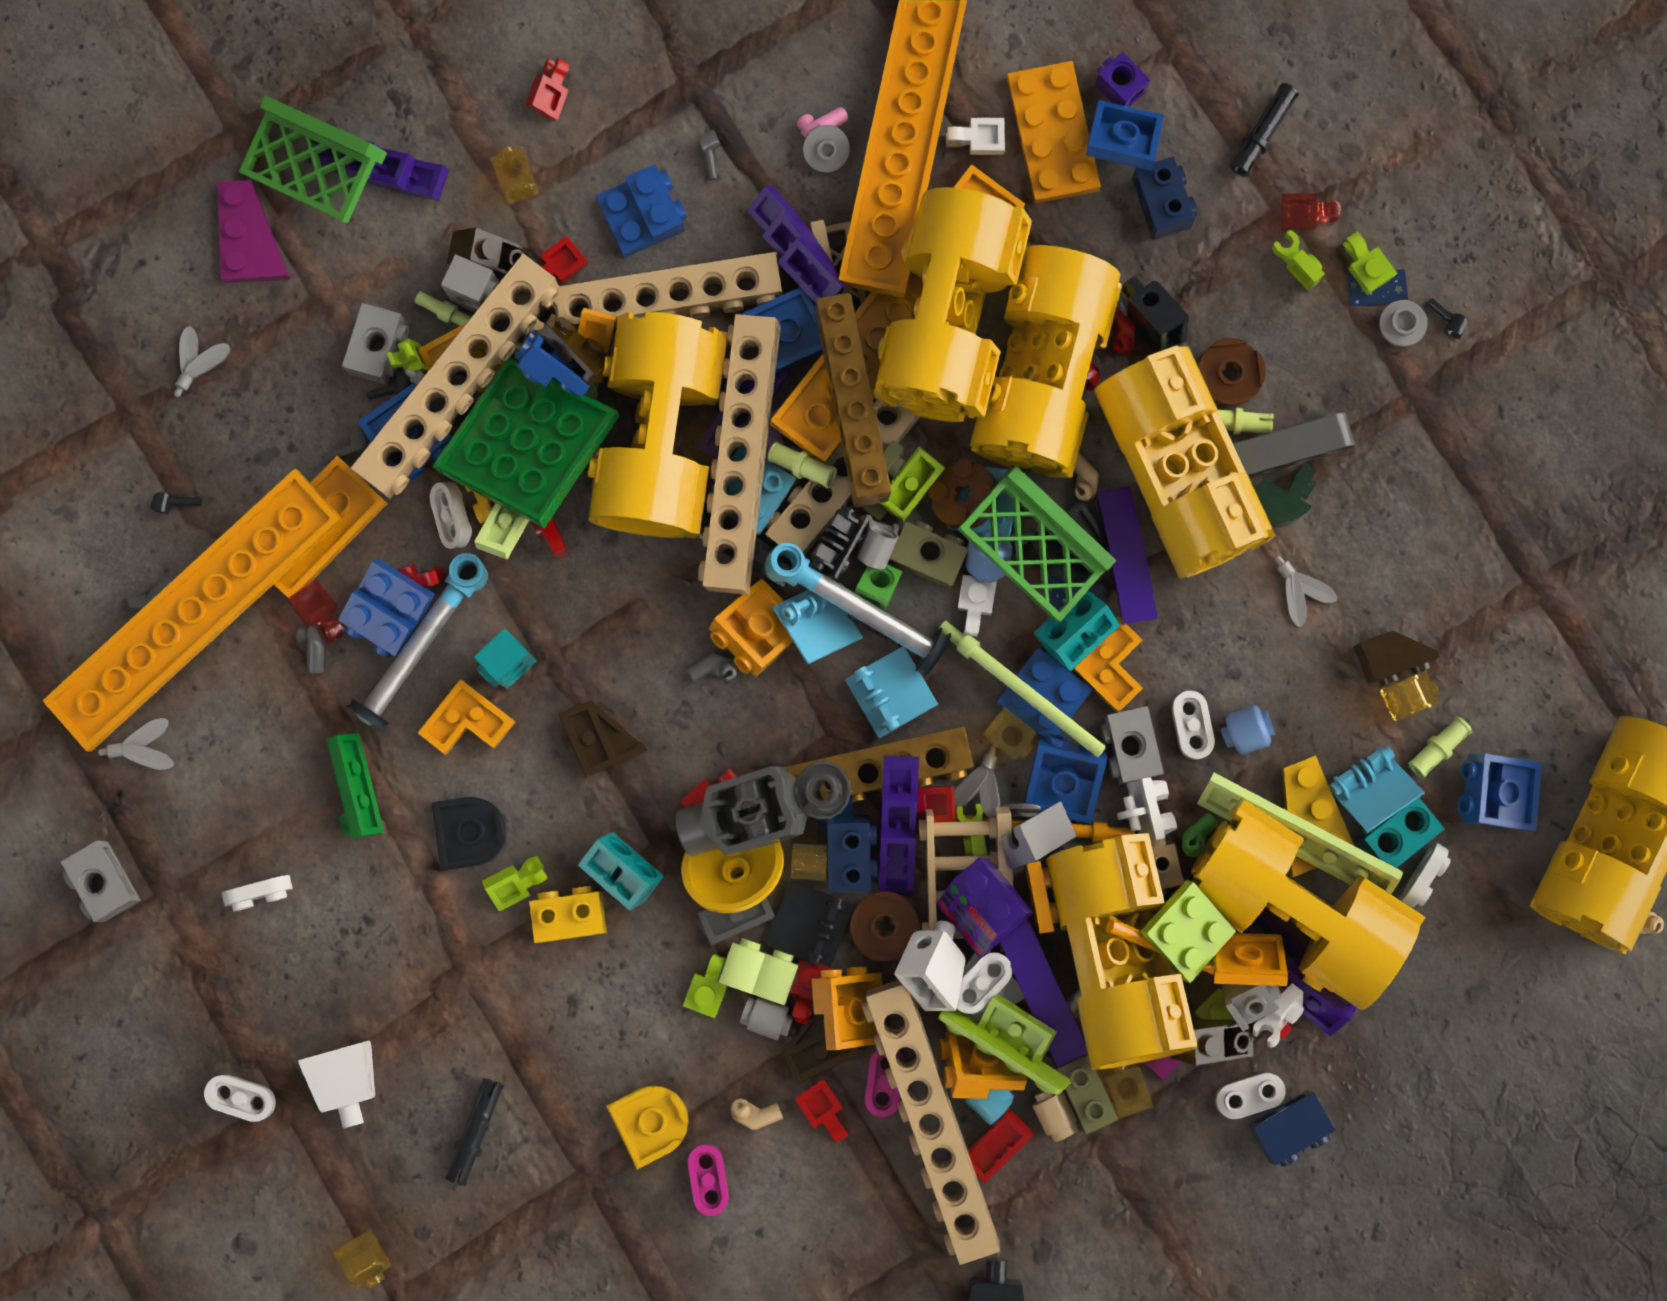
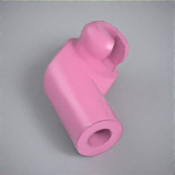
M838 107L814 120L812 115L805 114L798 119L797 127L801 130V134L806 137L813 128L820 125L841 126L848 121V115L843 107Z

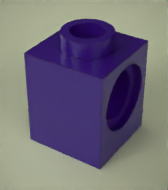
M1122 51L1115 59L1110 56L1097 69L1099 74L1095 86L1112 103L1130 107L1147 91L1150 79ZM1123 76L1127 79L1128 84L1118 85L1113 81L1112 77Z

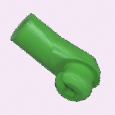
M1209 812L1183 833L1182 849L1189 857H1198L1204 852L1206 836L1219 826L1217 820Z

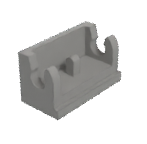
M1060 801L1013 827L1019 847L1014 845L1009 833L1002 835V843L1010 859V868L1013 869L1037 861L1077 835Z

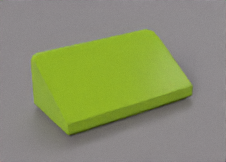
M917 447L890 482L891 494L888 502L880 504L897 521L903 522L945 467L923 449Z

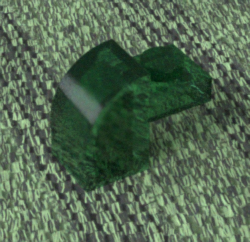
M1305 463L1297 471L1287 490L1282 489L1265 478L1258 484L1255 492L1272 528H1282L1295 523L1311 508L1310 504L1300 498L1302 497L1306 500L1317 483L1312 480L1317 471L1315 468Z

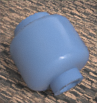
M985 530L977 535L980 538L991 537V530ZM998 532V537H1002L1000 532ZM969 541L965 563L968 572L977 581L983 583H993L1003 578L1005 574ZM985 542L992 548V542ZM998 542L999 556L1004 561H1010L1012 553L1011 543Z
M1250 705L1230 712L1226 716L1227 727L1221 729L1227 747L1234 746L1242 755L1268 747L1271 744V736L1276 735L1267 710H1261L1257 705Z

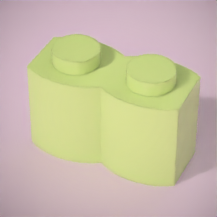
M741 938L740 944L732 942L719 983L785 1005L798 968V964L792 963L794 956L775 949L773 955L759 951L761 944Z

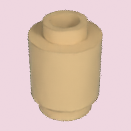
M1044 1091L1035 1095L1037 1101L1031 1106L1046 1135L1051 1136L1053 1142L1061 1141L1079 1130L1076 1125L1078 1119L1064 1091L1058 1095Z

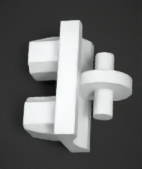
M1151 777L1126 783L1129 796L1123 798L1126 811L1117 813L1118 820L1128 818L1131 831L1138 830V834L1149 833L1150 842L1164 839L1166 834L1177 829L1175 816L1172 812L1160 814L1157 801L1168 799L1169 791L1166 781L1152 780Z

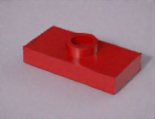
M553 516L545 528L532 522L538 537H546L557 559L568 555L569 550Z
M1010 1108L967 1149L974 1171L984 1183L1003 1167L1035 1133Z

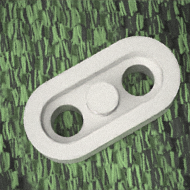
M454 482L436 483L430 492V503L440 540L448 549L463 548L469 543L472 528L466 514L462 492Z
M1196 691L1182 692L1174 699L1171 707L1178 746L1184 756L1189 759L1199 760L1208 756L1215 744L1208 705L1200 693ZM1185 703H1190L1194 706V713L1192 715H1186L1183 712V705ZM1196 736L1201 740L1199 749H1194L1190 746L1191 737Z
M1435 842L1427 850L1399 897L1400 901L1411 908H1414L1417 904L1423 906L1433 891L1429 887L1436 875L1442 876L1451 862V859L1447 857L1449 853L1447 848Z
M290 875L230 889L221 894L224 907L232 906L233 912L254 907L253 900L264 897L267 903L287 898L286 891L293 888Z
M988 953L962 977L957 1003L959 1011L966 1014L979 1012L1009 982L1012 976V968L1007 957L1000 953ZM995 963L999 965L1000 974L997 977L988 975L987 968L990 964ZM966 989H973L975 991L976 998L973 1002L968 1003L963 1000L962 995Z
M1267 1072L1255 1074L1221 1086L1215 1095V1105L1218 1111L1225 1117L1240 1119L1280 1105L1285 1097V1086L1283 1081L1274 1074ZM1270 1084L1274 1092L1272 1096L1266 1098L1262 1094V1089L1265 1085ZM1233 1095L1240 1097V1105L1236 1108H1232L1229 1105V1098Z
M216 1076L207 1083L204 1090L205 1101L212 1109L251 1122L268 1118L275 1109V1096L269 1088L235 1076ZM223 1086H227L230 1089V1096L227 1099L223 1098L220 1094ZM256 1096L263 1100V1107L261 1109H256L253 1105V1100Z

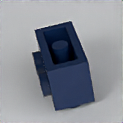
M1174 156L1154 162L1152 171L1135 168L1131 179L1152 240L1191 229L1195 216L1198 214L1194 198L1187 196L1184 187L1187 184L1186 174L1181 165L1177 166Z
M836 815L831 819H827L829 892L871 891V880H877V859H870V846H877L876 825H869V815Z
M1309 1090L1248 1124L1268 1162L1273 1165L1280 1163L1281 1167L1296 1161L1300 1157L1298 1152L1310 1146L1311 1149H1315L1330 1140L1328 1135L1336 1131L1317 1096Z

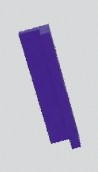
M1261 912L1254 921L1264 929L1265 934L1282 935L1283 945L1291 951L1293 958H1289L1285 955L1288 982L1287 986L1279 987L1287 989L1293 983L1302 990L1304 1007L1302 1014L1331 1037L1351 1020L1357 1007L1349 1002L1345 1004L1337 997L1336 993L1329 991L1325 987L1319 992L1302 981L1305 974L1298 967L1306 947ZM1250 926L1242 932L1259 934Z

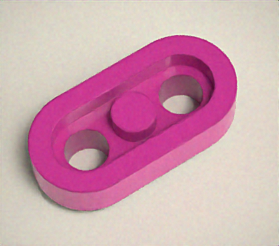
M876 1049L870 1058L865 1104L873 1115L887 1117L898 1109L897 1102H900L901 1096L898 1088L891 1089L886 1071L880 1065L881 1060L887 1056H880ZM898 1050L896 1053L897 1057L905 1062L902 1053ZM879 1092H885L889 1095V1101L885 1105H880L875 1100Z
M707 1143L700 1144L691 1151L688 1157L693 1201L700 1213L707 1216H715L723 1212L729 1202L724 1159L721 1151L716 1146ZM703 1155H709L713 1160L712 1165L708 1168L700 1164V1157ZM709 1190H714L718 1194V1200L714 1203L708 1202L705 1198V1194Z

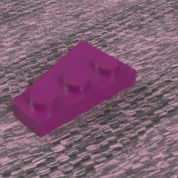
M251 180L218 182L221 280L224 283L291 279L282 260L278 244L270 229L254 183Z

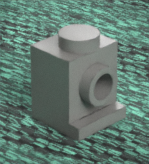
M1222 985L1225 1006L1242 1031L1249 1029L1248 1024L1280 1009L1278 998L1281 997V992L1278 986Z

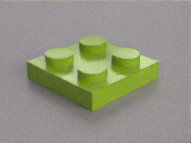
M1186 880L1140 932L1177 974H1181L1182 980L1191 983L1236 931L1197 885L1192 881Z

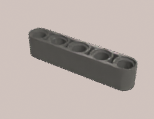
M1339 413L1237 442L1233 446L1250 479L1337 454L1355 447L1356 444L1346 413Z

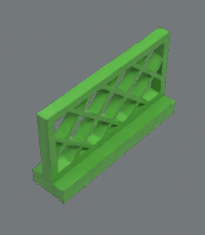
M265 95L260 108L266 112L239 173L348 223L375 162L382 165L387 152L361 138ZM273 123L280 125L283 137L270 143L268 134ZM306 137L309 149L296 155L292 142ZM286 146L289 159L276 164L273 151ZM331 148L335 161L322 167L318 154ZM266 155L269 168L259 173L253 172L252 170L257 159ZM311 157L315 171L302 176L298 163ZM356 160L361 162L362 165L357 176L348 179L344 166ZM291 167L295 180L282 185L278 172ZM338 170L341 183L328 189L324 175ZM318 179L321 192L309 198L304 184ZM344 191L346 200L339 212L334 210L331 196Z
M1017 466L1008 470L1001 477L999 483L957 529L1057 623H1060L1097 579L1117 561ZM1002 490L1013 499V512L996 513V497ZM990 506V513H983ZM1020 506H1021L1026 512H1020ZM1014 517L1015 537H998L997 518ZM1020 517H1032L1038 522V536H1021ZM977 518H990L991 537L980 538L969 527ZM1045 530H1046L1050 535L1045 536ZM1045 540H1057L1062 545L1063 559L1046 560ZM1015 541L1016 561H1004L999 556L998 542ZM1022 541H1039L1040 560L1023 561ZM985 542H992V548ZM1070 554H1072L1076 559H1070ZM1081 563L1091 572V575L1084 583H1071L1070 564ZM1064 564L1065 584H1048L1047 565ZM1023 565H1040V585H1030L1024 579ZM1011 566H1017V572ZM1065 588L1066 603L1059 611L1049 603L1048 589ZM1072 588H1078V590L1072 595ZM1035 589H1042V595Z

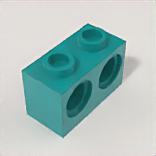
M1087 591L1060 623H1057L1050 617L1034 632V635L1051 657L1066 669L1072 671L1110 636L1120 624L1107 604Z
M505 628L474 656L480 663L476 670L494 687L501 684L506 689L512 686L537 662Z
M1418 798L1368 833L1362 828L1361 830L1364 835L1357 841L1368 854L1397 868L1445 829L1423 801ZM1408 812H1412L1418 817L1419 825L1415 831H1411L1405 825V816ZM1382 833L1387 834L1392 840V847L1387 853L1383 852L1378 846V838Z
M614 832L597 839L578 864L582 870L629 911L643 904L664 878L658 870Z

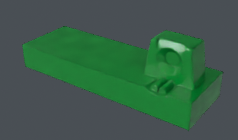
M360 734L336 735L328 738L327 743L345 813L338 816L342 835H351V839H357L384 833Z

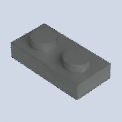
M767 897L757 905L741 912L717 913L706 909L698 913L711 945L775 918Z

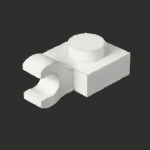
M971 118L969 122L970 128H947L946 147L948 148L970 145V155L1004 154V118Z
M963 575L957 610L967 612L964 629L965 636L970 634L972 637H977L981 614L991 616L997 581L983 583L977 581L973 576Z
M1293 983L1278 998L1280 1009L1258 1020L1253 1026V1035L1255 1037L1263 1030L1272 1032V1035L1267 1040L1269 1048H1273L1279 1043L1281 1029L1288 1022L1290 1024L1295 1023L1304 1011L1303 991Z

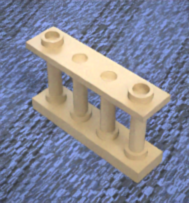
M995 807V817H989V821L934 823L932 809H925V819L919 820L920 841L926 840L928 922H922V931L934 930L935 923L937 922L936 903L945 892L936 891L935 871L965 870L978 857L989 858L1013 887V869L1010 868V859L1002 843V835L1005 833H1009L1012 837V821L1009 807ZM989 835V838H996V852H990V855L935 857L934 837ZM955 930L953 939H964L960 935V933L957 930ZM999 943L998 945H999L1000 951H1001V952H1004V950H1003L1001 944Z

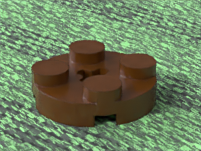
M1226 338L1214 342L1203 353L1197 365L1214 403L1223 407H1238L1248 403L1258 394L1266 376V367L1261 354L1247 345V342L1237 338ZM1228 364L1232 365L1233 370H1239L1240 375L1235 376L1234 381H1229L1227 377L1222 375Z
M960 459L946 467L929 488L928 495L931 499L933 511L942 522L957 529L997 485V481L993 474L979 463L971 462L968 459ZM970 487L971 490L968 492L969 500L966 502L962 499L958 501L960 491ZM990 506L983 513H990ZM977 518L969 528H976L985 523L989 518Z
M885 891L872 894L862 900L854 909L850 921V932L855 945L865 956L884 962L902 957L912 934L920 929L916 911L907 899L899 894ZM884 916L890 917V924L895 925L894 932H887L886 937L880 936V930L875 928V922L882 921Z

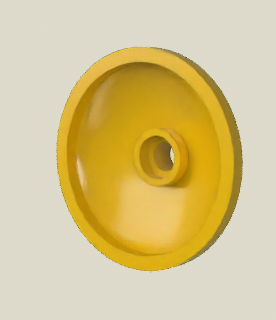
M780 842L734 855H725L719 848L696 856H691L685 852L681 867L683 884L691 898L698 905L709 911L717 913L741 912L757 905L774 890L783 871L784 853ZM744 873L741 877L734 879L737 874Z

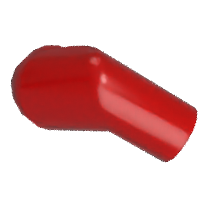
M1116 307L1112 327L1115 328L1113 349L1119 354H1128L1135 346L1136 326Z

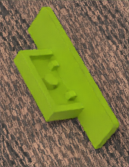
M996 994L992 997L980 1021L969 1014L959 1011L957 1008L956 1011H941L938 1019L946 1024V1028L956 1035H964L973 1041L975 1046L983 1053L995 1055L1005 1062L1009 1070L1017 1074L1026 1075L1035 1081V1085L1040 1090L1058 1095L1070 1085L1072 1080L1042 1062L1057 1031L1002 996Z

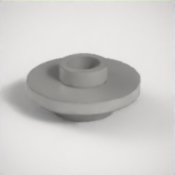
M820 125L813 128L807 134L803 143V154L807 163L813 169L824 173L833 172L842 167L847 161L850 152L847 136L842 130L833 125Z
M1398 300L1392 302L1383 310L1379 319V328L1382 336L1392 345L1409 347L1419 342L1425 335L1427 317L1418 304L1409 300Z

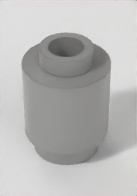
M749 997L743 1010L740 1024L746 1025L749 1031L778 1041L780 1034L787 1037L794 1017L788 1015L789 1007L761 997L757 999Z

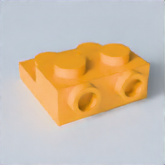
M762 578L750 588L749 595L742 594L716 616L708 628L712 632L710 637L713 643L720 649L727 647L735 656L734 663L737 668L745 674L751 672L755 678L794 643L772 608L784 600Z
M867 966L846 968L847 975H842V969L821 971V978L812 979L814 1014H824L826 1050H841L875 1045L874 1036L879 1033L874 1021L868 1023L862 1002L867 1001V990L883 985L882 972L867 973Z
M946 1029L944 1039H939L938 1058L939 1060H946L947 1065L943 1068V1087L951 1088L952 1098L987 1099L989 1090L1025 1089L1027 1083L1026 1075L1017 1074L1009 1070L1004 1061L995 1055L983 1053L975 1046L973 1041L964 1035H956Z

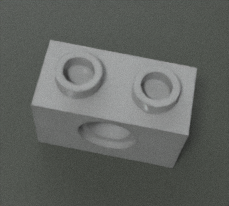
M455 254L441 286L452 303L476 313L499 284V281L493 270Z
M364 303L361 304L342 365L349 375L388 385L390 376L394 377L398 368L391 366L386 353L398 352L397 344L407 340L409 326L406 325L407 321L401 313ZM385 339L383 349L377 352L371 351V345L375 340Z
M1148 706L1104 717L1105 724L1100 725L1104 745L1110 744L1113 757L1108 758V765L1112 778H1118L1119 785L1164 774ZM1126 737L1135 739L1139 745L1138 753L1134 756L1127 755L1122 750L1121 744Z
M97 840L61 861L65 869L62 872L63 878L71 889H76L82 900L79 902L80 909L89 920L92 919L93 922H106L141 901L107 841ZM97 874H100L104 880L103 888L99 892H95L92 887V880Z

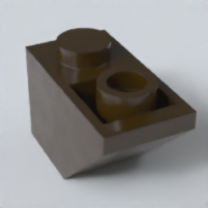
M479 228L457 230L452 233L446 264L450 265L456 254L493 270L497 278L503 279L522 254L529 257L530 249Z
M1393 630L1353 646L1368 684L1379 681L1381 687L1401 680L1398 673L1411 669L1412 674L1415 675L1433 667L1430 661L1440 658L1437 650Z
M1192 1020L1197 1049L1171 1056V1059L1192 1065H1202L1252 1057V1023L1248 1024L1249 1029L1242 1031L1235 1020Z

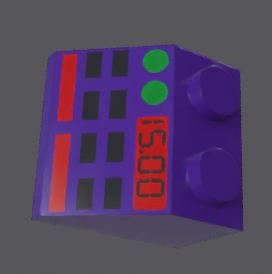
M978 857L952 880L936 903L938 908L951 924L955 926L956 930L979 958L985 956L1034 913L989 858Z

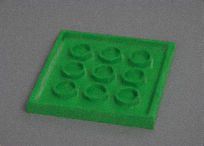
M509 357L501 365L432 467L436 472L545 528L620 415L617 410L585 394L583 397H580L576 393L571 394L565 391L558 381L553 378L546 387L541 383L530 381L523 375L522 369L517 366L519 361Z

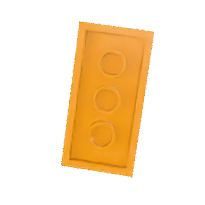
M1073 61L1008 73L1007 83L1034 204L1100 191L1101 185L1095 158L1086 156L1090 136Z
M338 456L310 484L343 521L274 584L291 601H294L388 504Z

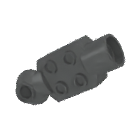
M827 761L814 762L807 766L797 779L785 767L770 766L706 787L704 802L677 811V832L684 849L691 856L718 848L725 855L742 854L802 835L807 816L821 820L831 819L840 814L849 802L851 795L850 781L846 773L839 766ZM825 781L831 786V794L826 800L820 794V787Z

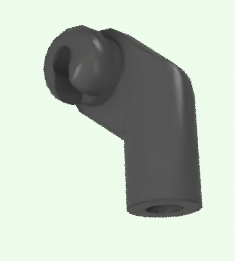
M309 624V626L299 625L296 630V640L299 643H307V672H324V644L319 628L313 624Z

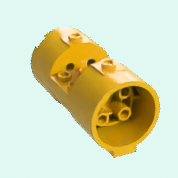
M941 187L930 189L923 193L914 229H911L909 240L905 241L903 245L902 258L913 274L922 277L924 287L921 297L916 299L914 305V316L916 319L892 322L890 327L887 326L885 336L879 341L878 356L881 363L873 391L874 396L890 407H896L898 402L903 408L911 410L912 415L933 420L964 422L965 415L972 419L975 416L985 418L1001 351L992 340L982 339L976 335L986 293L1001 291L1007 285L1017 286L1032 223L1024 208L1013 207L994 196L962 188Z
M1035 245L1025 248L1017 286H1012L1009 291V298L1004 313V320L1013 327L1012 334L1007 343L1008 349L1005 361L1000 370L999 377H994L985 418L977 417L970 443L972 452L994 463L1011 468L1013 465L1024 469H1031V473L1042 474L1049 478H1072L1089 415L1088 412H1085L1086 403L1081 400L1094 349H1106L1122 284L1119 283L1120 272L1114 266L1095 256L1068 248L1047 245Z
M645 311V315L640 316V318H633L634 314L630 312L623 313L618 316L613 352L611 357L605 356L602 376L608 377V388L619 394L640 400L635 413V423L640 425L639 429L636 430L635 436L632 437L631 448H600L597 456L592 457L589 461L587 477L593 478V491L588 520L595 525L625 533L652 537H688L696 539L701 529L709 466L699 465L695 461L672 454L679 405L695 406L707 404L714 406L719 400L728 332L718 331L715 327H709V331L701 328L702 321L676 314Z
M1176 345L1149 355L1144 360L1111 376L1095 388L1094 393L1122 454L1127 459L1179 579L1189 578L1233 560L1234 557L1245 553L1248 549L1253 550L1267 543L1276 536L1220 418L1217 407L1189 347H1178Z
M1632 716L1619 717L1590 777L1591 791L1567 841L1559 842L1530 904V907L1546 919L1580 933V936L1593 941L1597 945L1622 954H1626L1627 950L1632 951L1661 890L1660 885L1667 872V727Z
M1240 798L1236 806L1229 813L1233 817L1230 823L1222 821L1205 844L1204 852L1197 857L1192 865L1191 873L1194 875L1192 882L1197 885L1228 923L1240 933L1253 923L1265 906L1286 922H1288L1290 917H1293L1292 922L1300 928L1299 930L1311 937L1298 967L1305 974L1302 981L1319 992L1325 987L1360 1010L1367 1009L1381 996L1401 969L1417 939L1420 925L1426 917L1362 875H1359L1355 883L1338 898L1333 906L1286 876L1304 838L1243 798Z
M1149 833L1121 835L1116 838L1102 840L1103 843L1085 847L1079 845L1057 852L1046 858L1060 929L1068 931L1081 990V996L1076 998L1091 1070L1127 1066L1197 1049L1196 1037L1181 974H1176L1158 952L1106 931V926L1110 919H1115L1142 930L1164 906V898Z

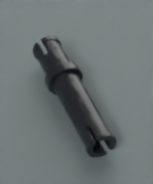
M1281 83L1251 132L1246 133L1243 138L1244 144L1229 165L1234 173L1242 177H1248L1261 154L1266 153L1271 137L1276 132L1291 105L1299 96L1298 90L1288 83Z
M487 1078L482 1080L481 1088L462 1138L455 1143L454 1148L457 1151L445 1176L446 1180L454 1183L461 1169L457 1179V1184L461 1186L467 1185L476 1156L480 1157L482 1153L480 1148L501 1091L505 1086L495 1081L492 1091L488 1095L493 1082Z

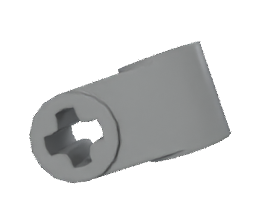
M866 514L865 516L869 517L865 526L867 530L863 539L858 543L857 557L867 566L885 569L899 537V525L893 524L889 526L872 520V516Z

